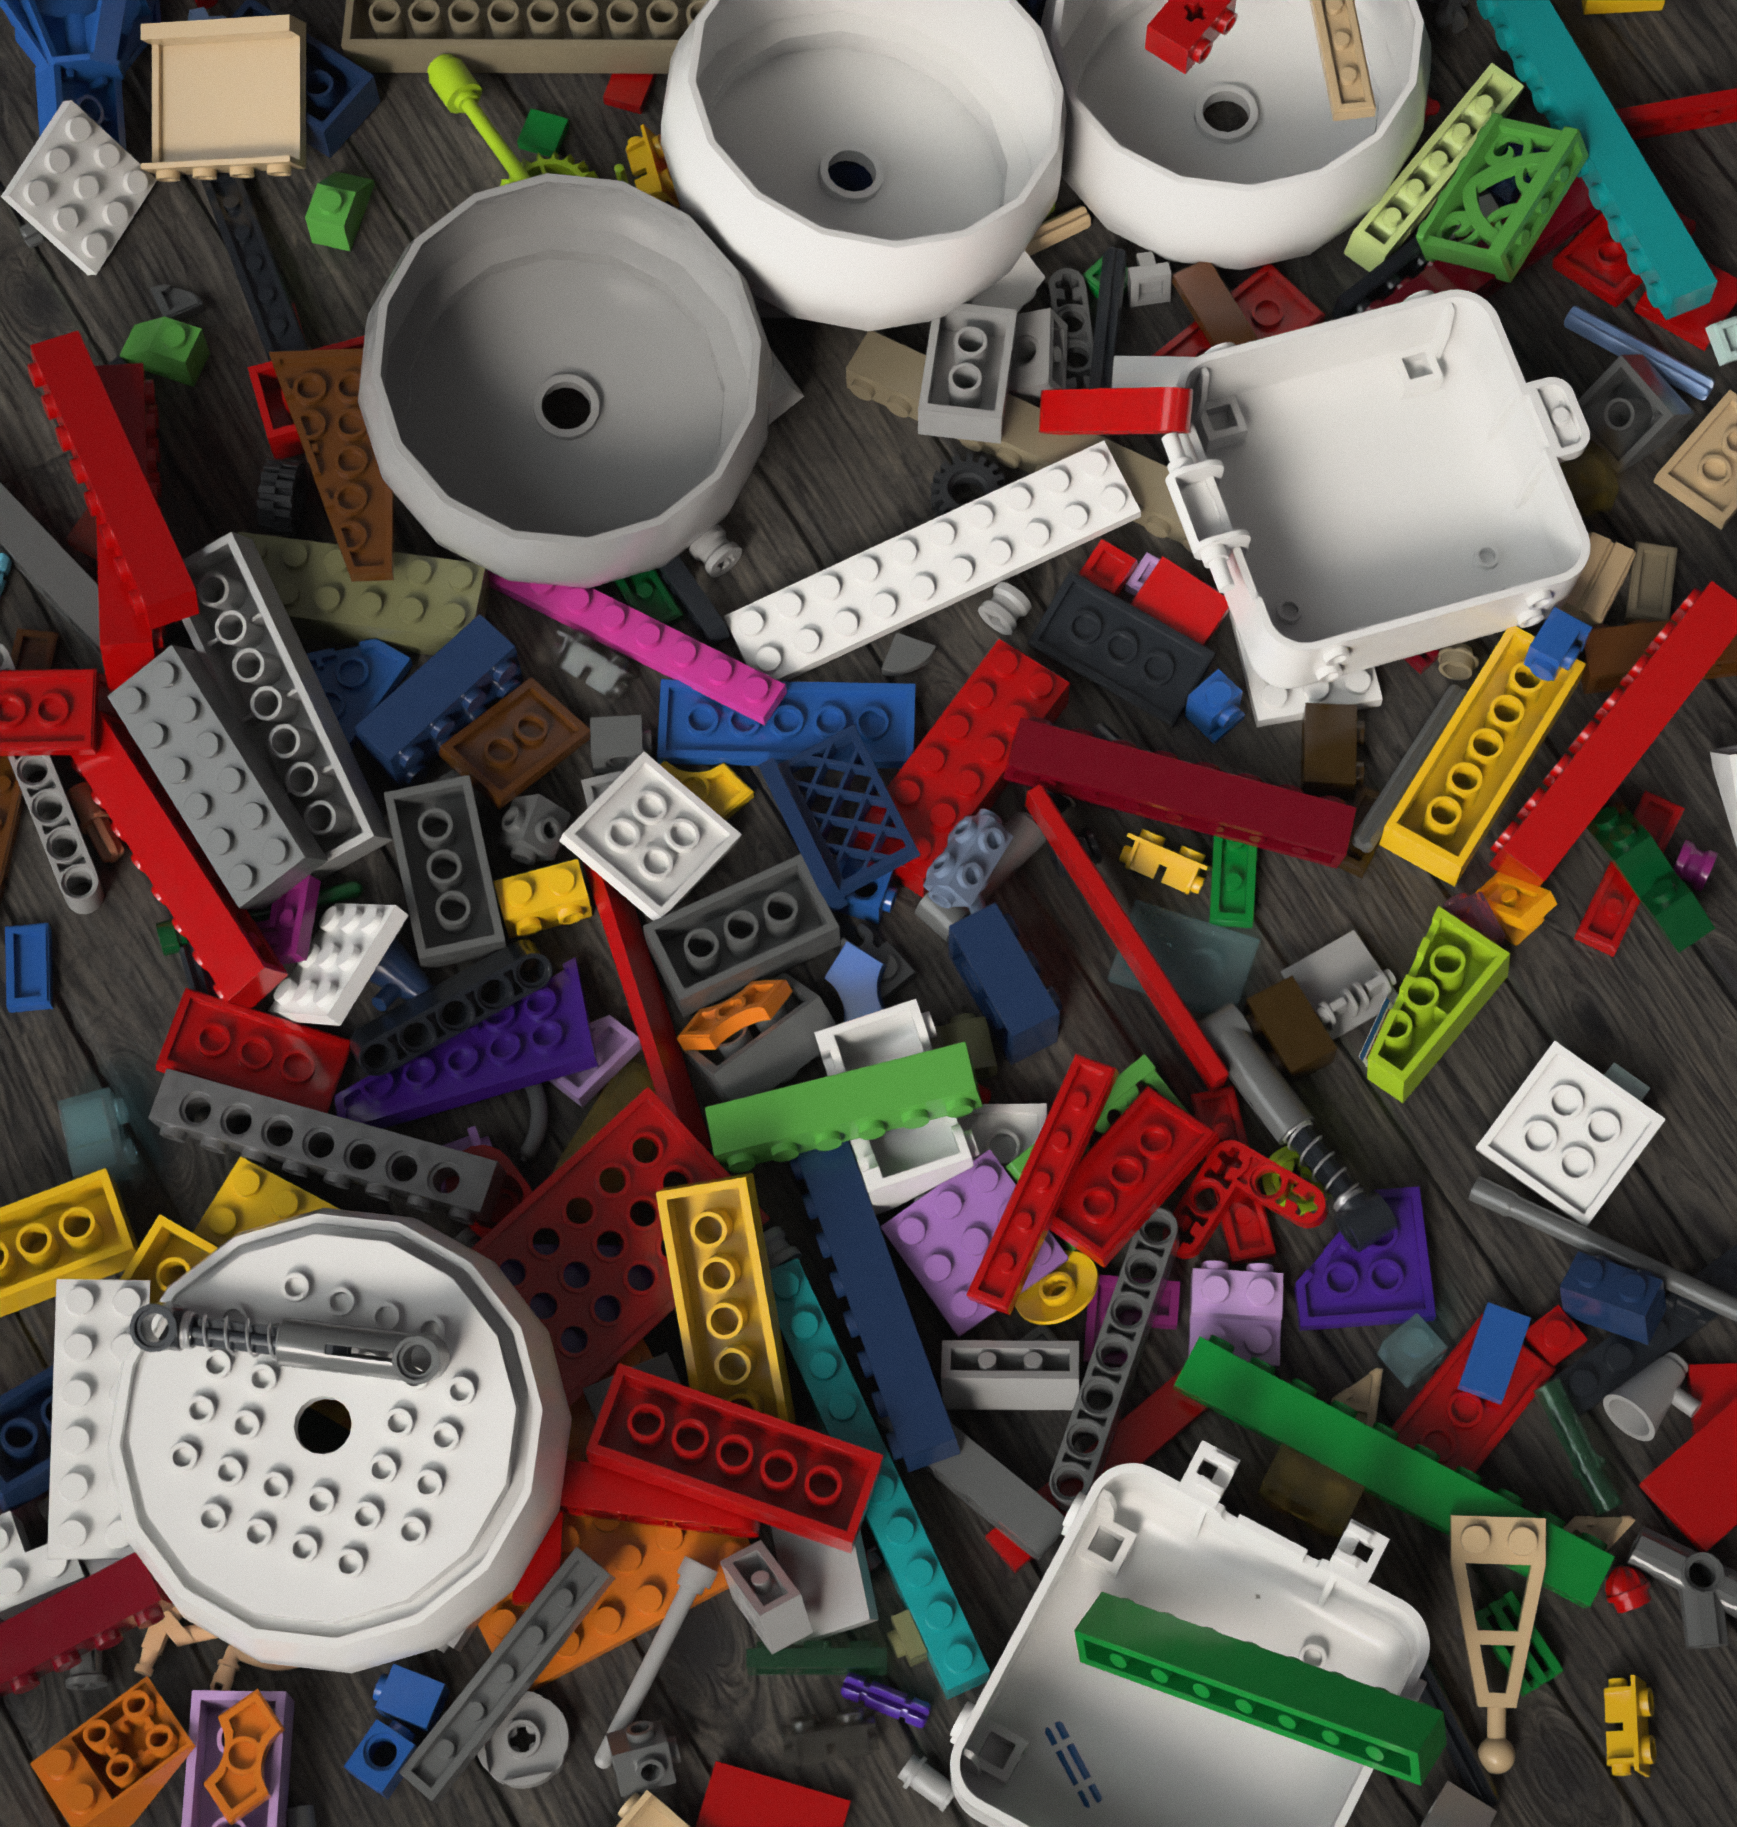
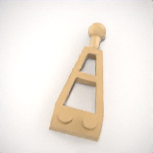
M1450 1515V1566L1477 1706L1487 1707V1738L1479 1745L1478 1756L1482 1765L1489 1773L1502 1774L1507 1772L1515 1761L1514 1747L1506 1739V1708H1517L1546 1566V1518ZM1465 1563L1530 1565L1517 1631L1477 1630ZM1480 1645L1514 1646L1505 1692L1488 1691Z

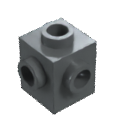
M540 794L515 797L502 819V830L497 844L510 851V856L522 864L534 865L535 862L554 860L562 847L560 839L565 832L571 813Z
M661 1720L654 1722L638 1721L630 1724L626 1729L606 1733L614 1774L621 1797L639 1792L645 1793L646 1790L654 1793L666 1785L676 1783L673 1765L681 1763L680 1753L675 1735L666 1737Z

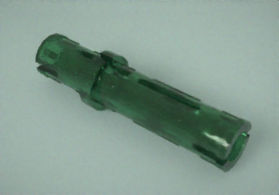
M1560 1378L1534 1390V1394L1542 1405L1555 1434L1574 1468L1571 1474L1574 1480L1579 1478L1596 1515L1603 1514L1623 1504L1604 1467L1607 1465L1604 1456H1598L1566 1394Z

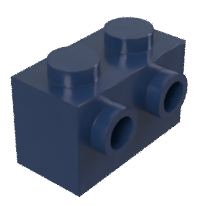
M1578 1251L1560 1285L1563 1311L1569 1318L1649 1345L1666 1311L1663 1280L1658 1279L1654 1274L1646 1270H1632L1617 1265L1611 1259L1602 1255L1591 1256Z

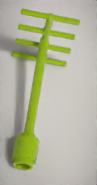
M442 54L436 57L427 69L429 83L448 110L455 114L466 113L514 182L531 178L479 106L482 88L462 60L454 57L452 54ZM616 164L614 171L617 180L629 184L624 166Z

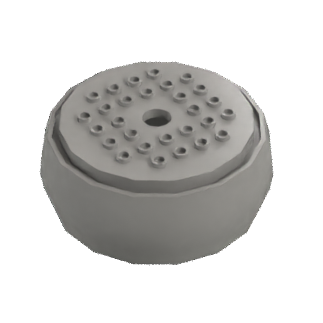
M545 173L474 193L406 246L368 313L358 404L383 480L438 545L508 581L592 588L667 565L727 516L768 440L774 362L747 279L690 215L624 181ZM560 388H574L583 393L591 407V413L587 420L579 427L573 429H559L551 425L544 417L542 411V404L551 392Z

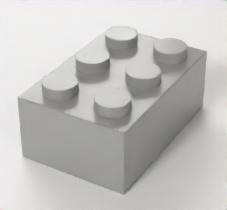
M962 303L942 318L939 317L931 320L918 406V434L1001 444L1016 341L1017 309Z

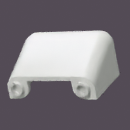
M916 999L814 1032L827 1076L932 1050L930 1039L937 1037L930 1012L921 1013ZM948 1116L930 1120L925 1126L916 1129L902 1127L886 1131L883 1136L877 1139L863 1140L858 1138L850 1140L875 1215L893 1210L974 1166L972 1157L979 1155L971 1129L963 1132L957 1118H950Z

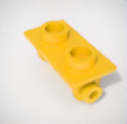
M642 124L640 128L643 137H631L627 141L628 145L625 148L632 174L637 177L647 172L646 175L634 180L636 188L663 202L669 201L674 207L679 208L680 204L661 146V135H655Z
M1143 828L1139 835L1128 833L1127 837L1135 840L1133 847L1125 845L1119 861L1126 863V869H1131L1154 879L1159 866L1163 865L1167 869L1161 883L1185 892L1187 895L1191 892L1200 893L1205 882V878L1198 876L1200 870L1211 871L1212 866L1203 863L1206 855L1183 845L1179 852L1163 846L1166 838Z
M1630 1675L1631 1686H1627V1679L1624 1678L1608 1679V1688H1604L1605 1722L1623 1723V1731H1606L1607 1766L1612 1767V1775L1615 1776L1631 1775V1767H1634L1635 1771L1641 1775L1651 1777L1650 1764H1655L1657 1758L1656 1742L1654 1736L1649 1735L1648 1716L1654 1715L1652 1689L1647 1688L1646 1682L1636 1675Z

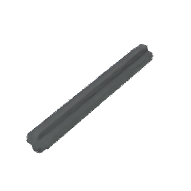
M1455 684L1449 686L1354 833L1352 844L1355 848L1365 853H1369L1374 849L1382 836L1385 824L1468 691L1466 689H1461V687Z

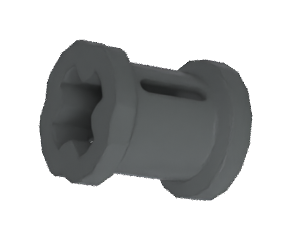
M95 1648L82 1655V1662L70 1669V1677L65 1680V1687L72 1690H91L106 1687L108 1685V1677L103 1675V1650L98 1651Z

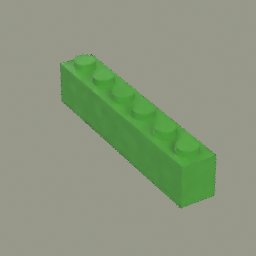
M965 1041L705 1107L716 1160L726 1171L741 1173L751 1170L755 1167V1164L771 1160L777 1162L789 1161L796 1158L799 1153L814 1149L820 1151L833 1150L841 1146L842 1142L858 1138L863 1140L877 1139L883 1136L886 1131L902 1127L907 1129L920 1128L928 1124L930 1120L945 1116L950 1118L964 1117L969 1115L973 1109L983 1107L973 1060Z

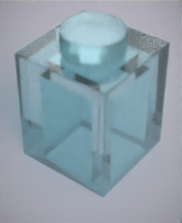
M1416 1313L1382 1342L1377 1355L1408 1389L1442 1360L1448 1347L1420 1315Z

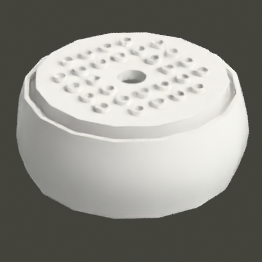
M708 0L679 39L670 60L661 120V146L681 211L690 215L747 279L751 293L798 319L864 331H874L929 322L939 317L942 318L962 303L965 304L994 286L1013 269L1057 200L1061 179L1067 112L1064 89L1042 28L1017 0ZM840 161L856 162L867 169L871 174L873 183L862 191L844 190L830 179L828 169L831 165Z
M1046 0L1041 28L1064 89L1067 112L1061 175L1065 182L1108 230L1152 251L1168 261L1196 264L1201 261L1212 263L1214 267L1243 270L1310 255L1364 219L1368 212L1379 204L1415 148L1424 129L1431 70V42L1417 1L1354 0L1376 112L1375 117L1333 121L1309 0H1236L1235 13L1238 14L1233 28L1225 36L1220 34L1213 42L1212 50L1205 61L1201 64L1196 62L1186 75L1145 49L1147 25L1168 0ZM1230 101L1240 105L1247 112L1249 120L1238 130L1224 132L1210 127L1205 121L1203 113L1208 106L1215 102Z
M322 1208L238 1232L167 1287L159 1302L170 1301L179 1304L191 1312L194 1311L200 1317H203V1314L206 1313L207 1318L224 1320L228 1316L230 1321L246 1322L249 1318L250 1323L268 1325V1322L271 1321L272 1326H279L287 1317L410 1333H431L438 1335L444 1340L450 1351L448 1368L441 1377L424 1384L412 1385L398 1380L279 1366L271 1355L260 1354L254 1358L249 1352L239 1351L237 1354L231 1355L226 1349H217L211 1353L206 1347L196 1346L191 1350L147 1352L141 1350L133 1343L120 1367L106 1453L126 1539L183 1618L261 1663L354 1673L444 1646L515 1590L560 1510L572 1418L549 1331L494 1261L412 1217ZM156 1314L151 1324L152 1331L157 1338L163 1340L168 1334L169 1325L166 1318ZM417 1345L412 1351L411 1361L416 1369L426 1372L431 1365V1355L425 1347ZM352 1347L351 1352L389 1358L393 1356V1352ZM323 1399L337 1400L344 1404L350 1414L352 1424L349 1437L345 1444L334 1452L317 1454L308 1451L301 1443L298 1434L301 1415L307 1407L316 1401Z

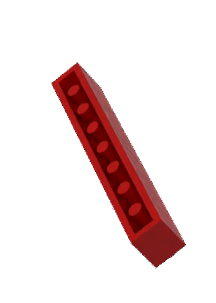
M79 330L30 345L33 363L27 364L29 376L35 389L42 387L45 395L41 396L45 413L49 420L56 418L59 427L55 428L57 439L63 452L70 450L74 459L69 460L77 484L85 483L88 489L87 492H84V498L91 516H100L103 524L98 525L103 544L107 550L114 548L117 557L113 558V563L121 583L128 581L132 588L131 591H128V597L135 615L143 614L149 629L152 630L199 614L196 588Z
M98 711L96 755H71L73 758L71 760L73 769L87 780L92 788L90 793L92 799L99 807L106 810L113 821L110 824L113 832L126 842L132 851V862L140 871L148 876L153 884L151 887L153 895L163 905L167 906L174 917L172 919L174 928L183 937L187 938L194 949L192 955L195 961L211 975L215 982L213 988L216 994L227 1004L233 1003L252 1009L289 974L247 909H240L235 903L122 719Z

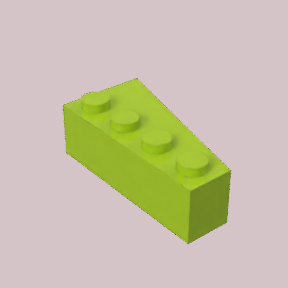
M1438 906L1432 918V924L1417 950V956L1412 967L1401 984L1398 997L1392 1009H1390L1369 1053L1367 1079L1401 1103H1404L1508 977L1510 953Z

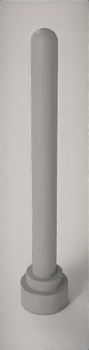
M688 1556L684 1557L677 1571L680 1574L677 1581L680 1587L607 1733L626 1729L633 1723L696 1595H702L705 1587L711 1588L718 1574L717 1571ZM606 1735L594 1758L595 1764L601 1769H606L612 1765Z

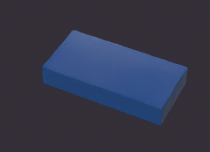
M49 923L5 927L6 1005L8 1011L15 1013L53 1009L51 926Z
M1488 1302L1457 1389L1501 1405L1531 1318Z

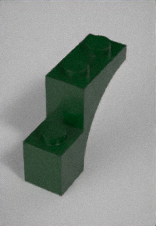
M1621 801L1613 806L1602 809L1596 814L1586 829L1620 872L1662 934L1678 953L1715 929L1692 891L1675 873L1653 837Z

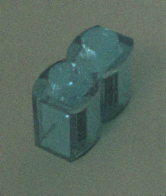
M108 1087L57 1101L74 1180L107 1168L115 1182L134 1178L131 1165L138 1164V1156L133 1139H125L122 1124L129 1123V1116L123 1097L115 1098V1095Z

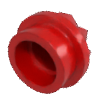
M1618 1566L1609 1574L1606 1581V1600L1608 1603L1614 1604L1617 1613H1624L1641 1607L1652 1600L1648 1591L1651 1587L1650 1581L1637 1568Z

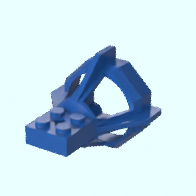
M0 0V7L5 12L11 25L15 27L16 42L36 66L34 69L39 136H41L62 102L72 100L126 150L121 80L125 78L126 71L148 45V43L141 40V24L161 22L160 0Z

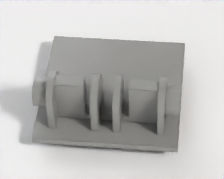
M1354 930L1280 972L1284 979L1293 975L1333 1041L1377 1016L1386 996L1393 1005L1398 997L1397 992L1393 988V985L1397 983L1395 976L1389 969L1384 971L1380 969Z

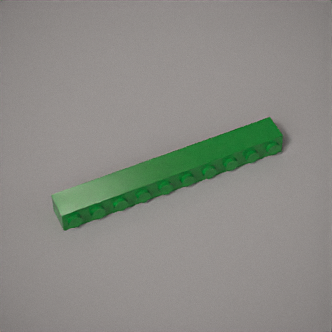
M1211 1335L1209 1340L1199 1336L1173 1386V1390L1449 1537L1450 1515L1546 1518V1566L1542 1587L1584 1609L1591 1606L1615 1556L1605 1552L1608 1546L1605 1542L1585 1532H1582L1580 1538L1563 1529L1566 1522L1544 1510H1540L1537 1516L1521 1507L1524 1500L1503 1488H1498L1497 1492L1494 1493L1479 1485L1482 1478L1476 1473L1461 1466H1457L1455 1471L1439 1464L1438 1461L1441 1456L1429 1448L1416 1444L1414 1449H1411L1397 1441L1399 1433L1378 1422H1374L1373 1426L1370 1427L1355 1419L1358 1412L1348 1405L1333 1400L1330 1406L1314 1397L1317 1390L1295 1378H1292L1289 1384L1274 1376L1276 1368L1265 1361L1252 1356L1250 1361L1247 1362L1232 1354L1235 1347L1229 1342L1214 1335ZM1501 1564L1525 1578L1528 1576L1530 1565Z

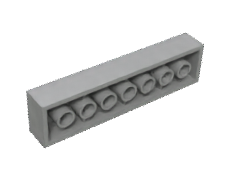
M230 532L183 559L196 588L199 614L182 619L197 653L327 857L328 861L310 875L322 880L392 841L393 837L253 540Z

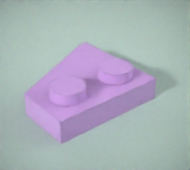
M610 1015L591 1022L599 1066L549 1081L582 1108L642 1049L638 1036Z

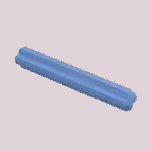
M1573 306L1565 318V328L1617 356L1643 354L1667 383L1699 400H1705L1714 388L1715 381L1713 378L1579 306Z

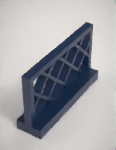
M854 724L779 765L774 758L758 765L819 892L832 912L848 905L844 896L921 856ZM851 742L854 743L856 748L849 763L833 760L838 749ZM808 765L818 767L811 783L797 781L793 773ZM828 769L845 772L838 788L822 785ZM855 774L871 777L865 794L848 791ZM877 790H878V792H879V794H880L881 797L875 796ZM802 792H807L805 798ZM817 795L833 798L827 814L811 811ZM844 800L860 803L854 819L837 816ZM871 805L887 808L881 825L864 822ZM893 822L896 828L891 827ZM832 826L849 829L842 846L826 842ZM859 831L876 834L869 851L852 848ZM886 837L902 839L906 846L891 855L880 853ZM832 854L838 855L836 860L834 859ZM848 857L865 860L861 871L844 879L842 870Z

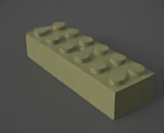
M238 532L239 535L253 540L299 638L360 646L359 642L376 638L397 651L434 656L479 614L485 618L491 590L488 570L473 562L394 552V580L352 582L337 544Z

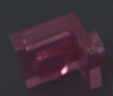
M1482 891L1467 896L1466 893H1461L1451 897L1443 904L1444 910L1459 920L1464 921L1465 924L1501 947L1506 935Z

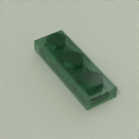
M866 1640L850 1642V1648H831V1642L807 1641L803 1643V1648H783L771 1654L763 1641L757 1642V1648H746V1668L748 1675H847L849 1672L859 1675H888L887 1648H878V1642Z

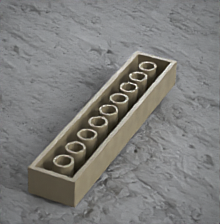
M346 0L341 46L345 58L369 73H427L428 66L436 57L442 54H452L454 57L462 60L470 73L668 74L670 60L679 39L708 0Z

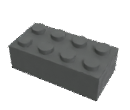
M466 775L384 792L421 969L425 970L486 957L505 948L503 928L470 776Z
M801 854L643 926L646 945L683 1018L699 1011L701 1008H706L742 991L751 981L766 980L840 946L839 925L819 892Z

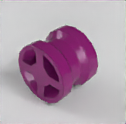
M1686 839L1673 866V870L1681 880L1689 882L1692 889L1701 892L1718 853L1713 850L1705 852L1699 850L1694 842Z

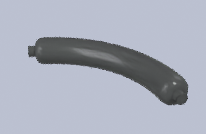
M542 1083L525 1087L530 1103L531 1119L527 1137L519 1151L521 1155L519 1160L523 1163H526L527 1160L532 1161L535 1159L547 1131L548 1104Z

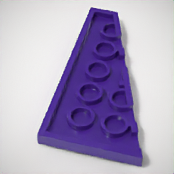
M576 957L562 964L564 970L551 977L549 982L541 989L393 1071L381 1076L369 1075L334 1095L337 1116L383 1129L598 1067L582 976Z

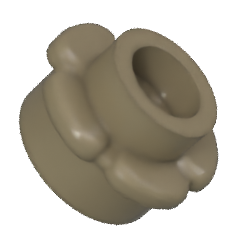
M1458 643L1439 650V672L1449 679H1469L1472 676L1473 669L1479 665V658L1473 656L1472 648L1466 644Z

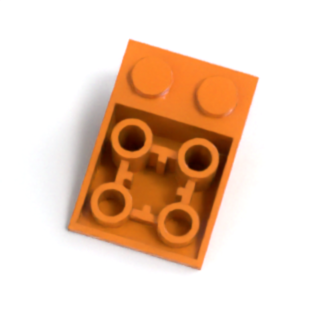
M146 1676L32 1761L30 1765L70 1827H130L196 1746L150 1678Z

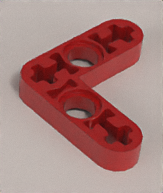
M1225 1140L1212 1150L1172 1213L1176 1218L1178 1230L1181 1232H1185L1192 1223L1191 1218L1186 1215L1188 1210H1191L1199 1219L1206 1221L1203 1227L1197 1221L1194 1223L1190 1230L1194 1241L1191 1244L1183 1242L1178 1248L1176 1257L1191 1259L1204 1249L1239 1192L1303 1228H1315L1321 1225L1327 1218L1329 1204L1323 1192L1313 1184L1243 1143L1235 1140ZM1238 1152V1159L1242 1165L1239 1169L1235 1167L1229 1168L1224 1179L1230 1186L1228 1189H1225L1219 1181L1210 1178V1175L1214 1172L1220 1178L1226 1168L1222 1158L1225 1155L1233 1157ZM1266 1173H1275L1281 1177V1187L1273 1195H1263L1257 1189L1260 1177ZM1292 1184L1297 1185L1292 1189V1192L1303 1201H1308L1311 1196L1315 1197L1313 1202L1318 1209L1314 1214L1307 1211L1303 1216H1300L1301 1210L1298 1205L1287 1198ZM1206 1188H1213L1220 1194L1219 1204L1210 1211H1203L1196 1205L1198 1194ZM1286 1199L1285 1206H1281L1280 1204ZM1165 1227L1163 1229V1240L1168 1238L1171 1233Z

